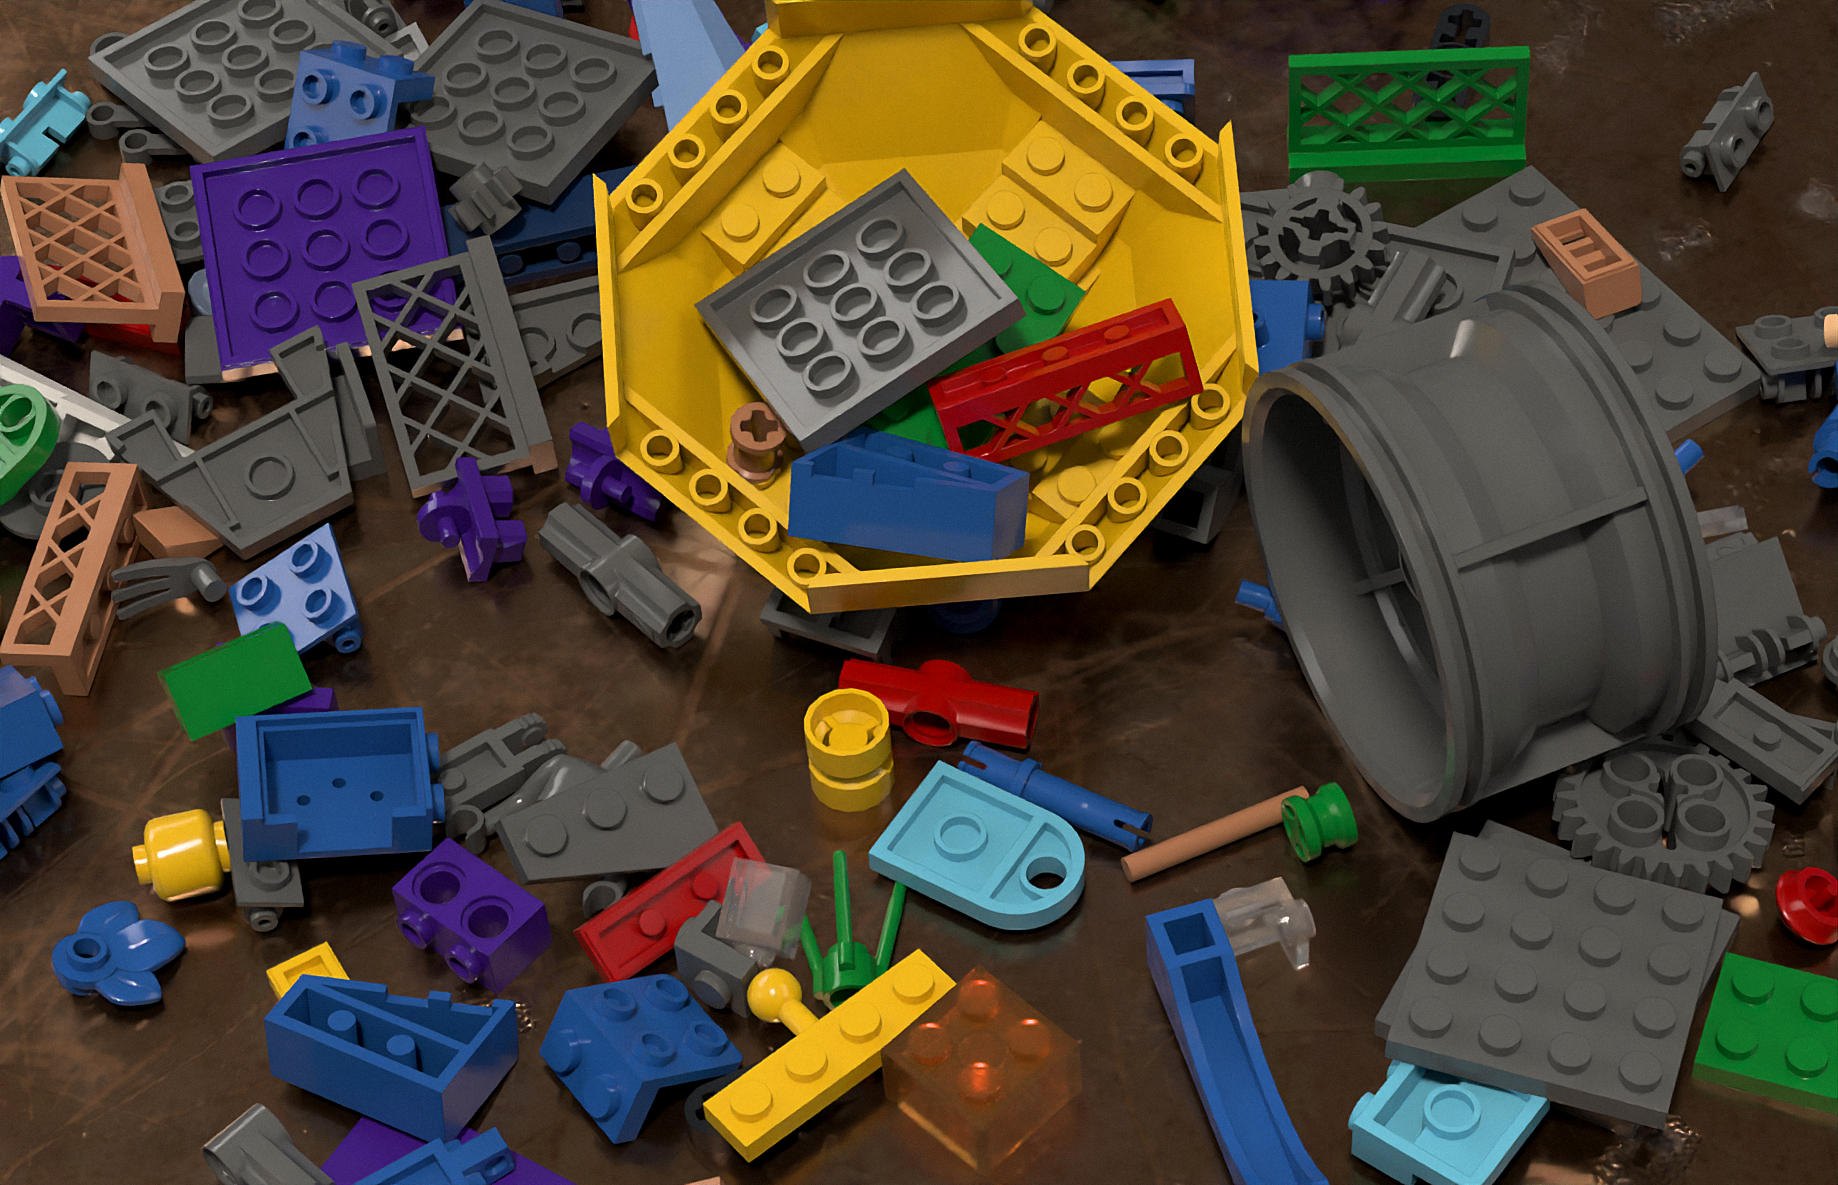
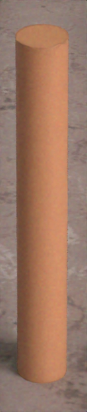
M1300 786L1121 858L1124 873L1132 883L1282 823V800L1293 795H1298L1305 799L1310 797L1304 786Z

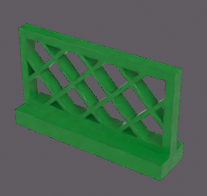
M1529 46L1288 55L1287 158L1289 185L1294 184L1303 175L1318 170L1335 173L1344 179V183L1510 177L1526 168L1525 133L1531 59ZM1492 68H1516L1515 74L1498 87H1495L1481 77ZM1447 70L1455 76L1438 89L1422 80L1431 71ZM1371 73H1388L1395 78L1378 92L1362 82ZM1328 75L1335 82L1317 94L1301 83V76ZM1470 86L1484 97L1465 110L1453 102L1451 98ZM1409 88L1424 100L1405 112L1391 101ZM1347 91L1352 92L1365 101L1349 114H1345L1332 105L1334 101ZM1497 106L1512 116V118L1479 120ZM1437 109L1453 119L1443 122H1420ZM1377 111L1393 121L1392 123L1361 124ZM1318 113L1334 124L1302 126Z

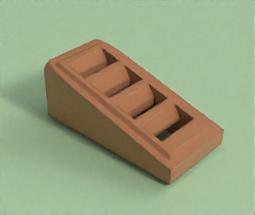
M1586 208L1531 227L1532 239L1568 294L1581 304L1596 320L1641 303L1643 295L1639 264ZM1581 237H1585V238H1583V239H1581V240H1578V241H1575V242H1572V243L1563 245L1564 243H1567V242L1576 240V239L1581 238Z

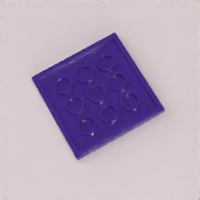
M425 125L189 166L218 354L224 381L278 372L272 362L269 349L315 325H318L322 331L329 363L339 361L336 344L346 341L349 344L353 358L372 355L351 284L449 257ZM453 276L437 280L428 295L453 306L457 301ZM395 293L368 299L373 313L392 322H395L408 302V299ZM420 306L406 328L432 339L446 317ZM460 323L456 324L445 342L464 339ZM377 329L380 341L382 342L387 333ZM398 339L390 352L414 348L415 346Z

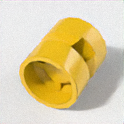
M854 688L838 689L820 696L809 706L804 717L812 790L819 801L831 809L839 811H865L880 804L890 794L895 782L889 716L886 707L879 698L871 693Z

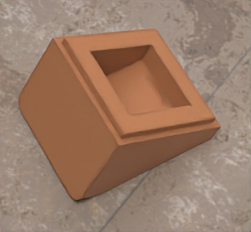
M178 506L144 510L132 515L139 542L156 559L174 557L205 558L225 545Z

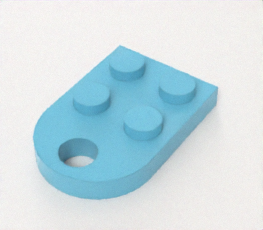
M940 760L868 852L870 869L978 921L1007 930L1033 929L1059 919L1077 902L1085 884L1086 873L1083 844L1077 832L1068 822L1044 808ZM1046 872L1055 873L1064 879L1059 886L1052 889H1039L1029 882L1034 876Z

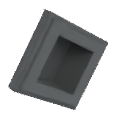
M213 315L193 316L187 319L185 327L186 385L193 386L247 380L246 377L224 381Z

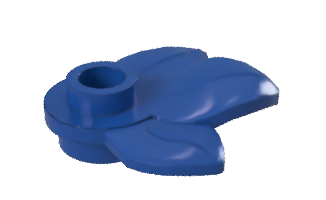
M129 901L109 902L93 908L85 914L80 921L78 932L64 937L55 945L52 951L51 967L60 985L73 994L93 995L100 993L110 1002L119 1005L150 1004L160 1001L162 996L158 980L152 972L175 959L185 949L186 941L178 931L166 923L150 919L138 921V909L135 903Z

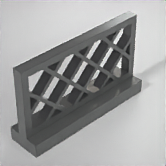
M489 234L466 240L467 252L351 284L413 498L455 487L459 480L455 468L457 457H475L481 476H495L532 465L535 474L558 468L553 439ZM462 274L466 287L453 306L428 295L437 280ZM395 293L408 299V302L395 322H392L373 313L368 299ZM470 303L474 315L465 312ZM420 306L446 317L432 339L406 328ZM457 323L480 333L481 338L469 357L443 345ZM377 329L387 333L382 342L380 341ZM398 339L424 350L410 373L386 362L387 356ZM485 354L487 355L490 367L480 363ZM435 356L461 368L447 391L421 379ZM472 374L496 385L497 389L485 408L458 397ZM392 380L402 384L397 393L395 392ZM413 390L439 402L425 425L401 413L402 407ZM501 405L505 418L496 414ZM450 408L477 419L462 443L436 431ZM490 425L511 435L515 450L489 456L474 449L487 426ZM407 431L417 436L412 445L410 444ZM429 442L455 454L446 469L420 476L416 461Z

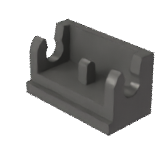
M775 585L759 617L761 624L767 625L770 634L786 639L790 632L870 657L875 663L894 666L893 659L891 658L893 642L905 646L912 632L904 606L810 614Z

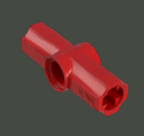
M851 658L849 661L845 660L839 676L838 689L854 688L867 691L879 698L888 711L889 724L902 726L903 730L912 739L928 746L943 747L951 745L959 736L1026 749L1027 746H1031L1035 735L1040 707L1039 692L975 681L966 669L950 661L930 660L923 663L919 670Z

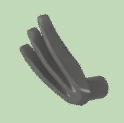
M174 557L148 560L111 572V577L116 583L137 579L111 593V598L116 603L135 597L116 611L119 620H125L156 605L185 597L197 590L207 601L214 602L221 599L227 589L224 581L216 573L214 564L201 557Z

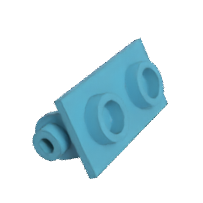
M62 69L48 85L43 81L39 82L27 96L23 104V111L15 120L7 117L0 123V167L6 164V170L10 176L35 177L59 149V145L45 136V134L49 133L65 144L87 121L85 115L88 108L92 106V103L82 92L75 91L72 94L64 89L67 75L66 70Z

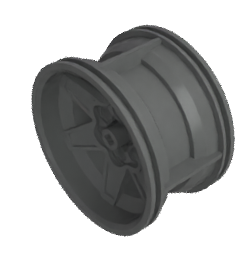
M1528 280L1520 282L1503 290L1483 295L1473 303L1321 357L1300 360L1291 363L1287 367L1263 373L1254 381L1249 389L1244 406L1242 455L1249 508L1270 589L1290 644L1327 722L1365 780L1398 813L1415 822L1428 823L1445 817L1451 812L1471 807L1480 799L1635 740H1646L1689 724L1701 715L1709 702L1714 688L1719 644L1712 574L1697 513L1674 449L1646 391L1607 332L1569 294L1543 281Z

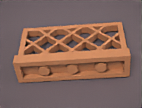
M121 163L119 180L2 176L0 193L36 322L148 324L153 342L177 343L185 290L145 164ZM25 198H39L45 201V203L39 206ZM83 200L107 201V203L97 208ZM65 211L79 218V220L73 223L58 214ZM40 226L54 233V235L47 238L32 229ZM99 228L114 237L107 240L92 231ZM74 243L89 252L81 255L67 248V246ZM48 258L64 267L57 271L41 262ZM108 260L124 269L117 273L101 265V263ZM84 276L99 285L90 288L76 279ZM58 291L73 300H47V297ZM118 293L134 302H118L110 297Z

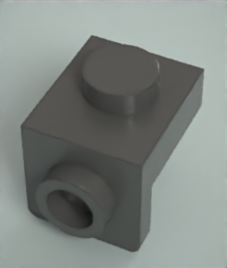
M712 899L697 917L692 916L688 918L676 935L674 951L680 982L693 990L707 1005L716 1009L726 1007L747 1019L752 1013L747 1001V991L752 979L758 974L757 960L728 946L730 936L725 906Z

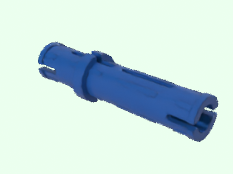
M976 740L971 741L963 752V755L984 763L987 767L985 770L960 761L958 764L959 770L1060 816L1075 827L1126 848L1131 853L1140 851L1147 841L1145 838L1124 830L1123 825L1129 824L1150 833L1153 815L1148 812H1141L1070 783L1065 779L1044 772L1043 764L1033 759L1026 758L1023 762H1020L986 747Z

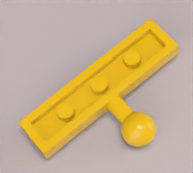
M918 948L819 1020L801 1002V986L791 973L779 968L766 969L752 979L747 991L748 1005L756 1017L768 1023L782 1022L796 1037L704 1102L705 1118L750 1163L965 1006L963 989Z

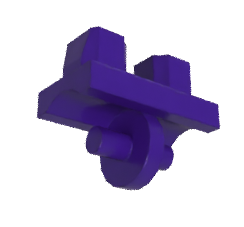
M581 421L570 428L569 438L572 442V455L566 469L565 481L581 488L580 494L583 504L600 510L612 502L654 523L666 515L667 498L615 457L607 427L599 430Z
M457 457L455 468L459 480L456 486L447 494L444 491L432 493L429 497V502L417 514V525L423 538L431 542L442 543L445 548H454L458 545L469 582L487 581L492 562L521 561L527 542V534L522 520H494L493 518L509 517L513 504V489L509 477L481 476L475 457Z

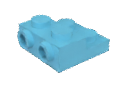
M1393 1059L1387 1072V1081L1376 1095L1371 1092L1364 1094L1350 1115L1348 1129L1352 1131L1351 1154L1404 1185H1414L1419 1178L1431 1185H1492L1549 1111L1551 1101L1546 1098L1523 1094Z

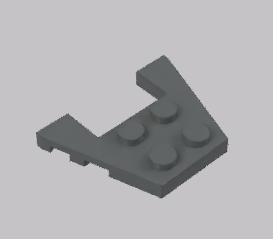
M318 325L269 349L272 362L295 400L186 457H182L154 409L104 434L113 454L124 463L138 464L141 474L146 481L216 536L243 560L253 557L355 503L326 346L322 331Z

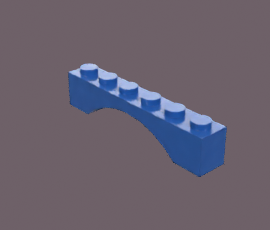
M1212 898L1147 915V965L1234 1184L1330 1185L1328 1179L1317 1168L1304 1148L1278 1093L1253 1023L1233 949Z

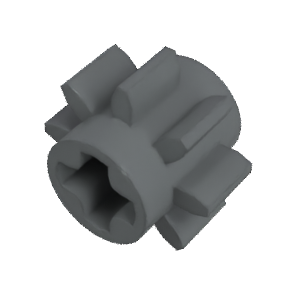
M483 161L450 187L449 190L458 202L448 209V212L465 232H471L479 226L486 235H491L509 222L522 209L513 196L523 186L506 165L500 166L492 172Z

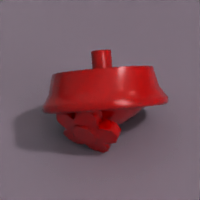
M1817 867L1788 870L1780 876L1775 888V905L1785 927L1790 930L1796 939L1803 937L1805 940L1818 945L1835 943L1838 940V880L1827 871Z

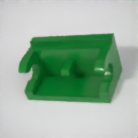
M278 621L156 672L183 732L187 733L190 741L197 740L236 723L235 717L252 716L313 689L285 623Z

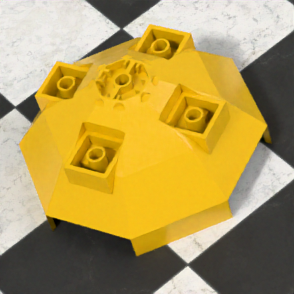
M764 0L768 24L766 31L610 195L608 194L606 183L593 174L607 429L615 457L810 614L1090 591L1243 418L1249 389L1259 377L1231 120L1220 131L1218 145L1036 8L1033 0ZM903 168L907 170L967 240H969L979 224L982 223L1086 291L1071 322L1062 335L1171 298L1186 325L1203 384L1204 392L997 462V464L1030 472L1024 546L1001 560L962 563L956 560L788 536L792 462L806 455L788 430L786 441L781 446L784 455L782 470L776 476L774 473L767 482L757 485L750 484L726 464L728 446L733 442L729 432L733 414L738 408L747 403L766 402L703 322L694 305ZM1178 352L1154 360L1143 379L1160 385L1183 377L1184 373ZM1109 377L1093 381L1083 395L1082 400L1096 406L1111 402L1123 383ZM1046 398L1029 403L1020 421L1034 427L1044 425L1052 421L1061 405Z

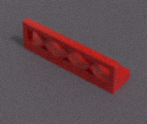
M1171 298L925 382L931 402L940 421L948 449L994 463L1204 392L1186 325ZM1178 352L1184 373L1183 377L1160 385L1143 379L1154 360ZM1109 377L1123 383L1111 402L1096 406L1082 400L1083 395L1093 381ZM1046 398L1061 405L1052 421L1044 425L1034 427L1020 421L1029 403ZM982 419L999 426L990 443L964 452L957 428Z

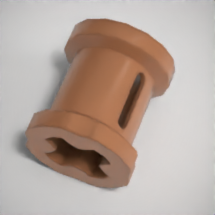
M747 403L738 408L731 418L729 432L733 442L728 446L726 464L750 484L757 485L767 482L774 473L776 476L782 470L784 455L781 446L786 441L787 429L767 403Z

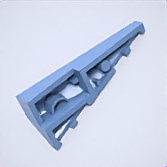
M631 0L643 56L652 58L659 86L651 93L654 107L664 109L669 132L745 53L744 48L714 0Z

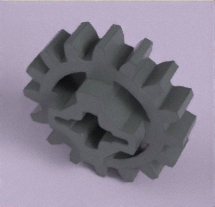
M1313 177L1310 182L1309 191L1301 192L1292 183L1287 186L1289 193L1288 201L1284 203L1275 198H1271L1268 201L1270 217L1257 218L1256 225L1259 237L1254 239L1257 260H1260L1262 276L1265 280L1275 278V280L1309 281L1312 294H1321L1325 306L1332 305L1333 292L1342 290L1350 299L1355 298L1354 283L1358 280L1373 285L1376 281L1374 265H1386L1387 253L1385 245L1390 242L1387 222H1383L1381 205L1379 202L1368 204L1365 188L1360 186L1350 194H1347L1344 179L1337 178L1332 184L1331 189H1322L1319 178ZM1282 250H1287L1288 258L1285 256ZM1289 259L1299 261V262H1298V265L1295 264V263H1293V262H1292L1291 260H1289Z

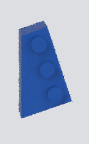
M860 426L830 445H824L792 462L788 536L956 560L962 563L1001 560L1024 546L1030 472Z
M302 974L264 1018L270 1073L272 1076L428 1142L440 1137L443 1144L453 1141L520 1058L516 1001L494 999L491 1008L452 1003V993L430 990L428 999L390 995L388 994V985Z

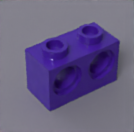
M449 837L391 888L399 916L396 923L404 937L417 948L425 949L428 946L445 958L451 970L463 981L473 983L476 980L496 995H499L553 943L545 904Z

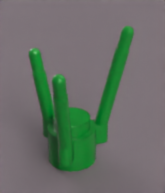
M836 850L833 854L837 943L828 949V956L824 959L822 958L808 916L805 913H799L795 917L799 937L813 977V997L823 999L824 1005L831 1010H834L888 971L907 891V886L897 881L895 882L874 959L868 953V948L864 944L853 941L847 856L843 850Z

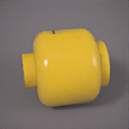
M194 809L149 820L144 829V844L132 847L140 885L153 883L157 895L166 902H176L216 893L224 886L225 874L231 873L223 820L214 822L208 812L203 809Z

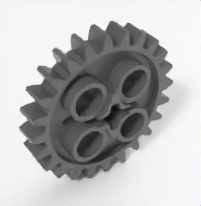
M1678 731L1672 741L1663 740L1661 734L1646 740H1635L1564 767L1562 774L1557 776L1552 799L1554 806L1551 817L1552 820L1560 822L1558 838L1561 840H1573L1570 852L1573 858L1592 856V867L1604 870L1610 869L1616 873L1676 888L1687 887L1689 891L1705 895L1708 883L1716 890L1725 894L1729 891L1732 878L1746 883L1749 880L1751 868L1760 869L1762 867L1766 851L1769 850L1775 824L1771 823L1775 807L1773 804L1765 802L1768 791L1766 785L1751 784L1752 773L1744 768L1733 770V761L1723 754L1716 757L1709 754L1711 746L1703 741L1695 747L1686 745L1685 733ZM1660 778L1663 781L1664 796L1657 793ZM1662 828L1669 832L1665 845L1666 848L1663 845Z

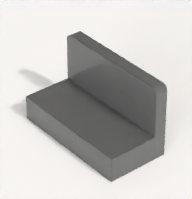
M346 341L336 344L342 375L332 378L350 480L355 482L386 473L387 468L377 425L349 344Z

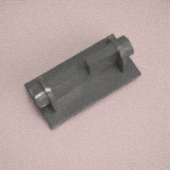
M1753 72L1743 87L1734 86L1720 93L1717 103L1703 121L1705 130H1697L1679 154L1680 168L1686 175L1690 177H1698L1700 174L1714 175L1720 192L1727 190L1775 119L1772 101L1766 95L1758 72Z
M95 350L91 352L89 399L131 420L154 409L171 439L186 445L190 443L191 422L197 418L205 419L213 408V398L207 395L204 387L200 385L188 386L173 379H166L158 373L133 364V361L126 356L113 358Z
M222 798L220 803L236 905L243 906V918L251 924L254 930L260 932L272 930L277 926L284 907H303L304 905L297 859L243 862L239 799Z

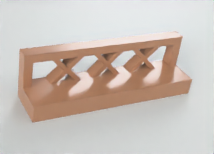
M67 462L0 645V659L3 665L52 667L64 695L88 696L116 616V611L120 602H113L111 593L127 584V581L114 582L111 572L134 564L140 542L132 515L140 511L151 510L154 506L138 464ZM81 484L106 485L103 493L85 504L80 505L76 501ZM84 525L89 531L87 540L64 553L58 547L60 540ZM68 573L73 579L70 588L46 601L41 595L43 587ZM50 621L55 627L50 645L23 644L27 634Z

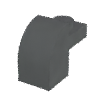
M1243 418L1147 525L1148 527L1207 544L1221 531L1238 497L1244 479L1242 455Z

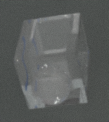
M734 857L715 936L728 946L734 947V949L757 960V965L772 966L774 956L794 960L812 880L797 869Z

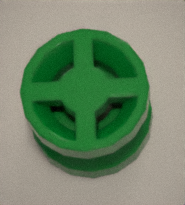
M1329 782L1321 785L1315 795L1305 799L1298 795H1293L1282 800L1281 814L1284 827L1293 849L1302 861L1309 862L1319 858L1323 849L1333 845L1345 849L1357 843L1358 831L1353 811L1347 797L1337 783Z

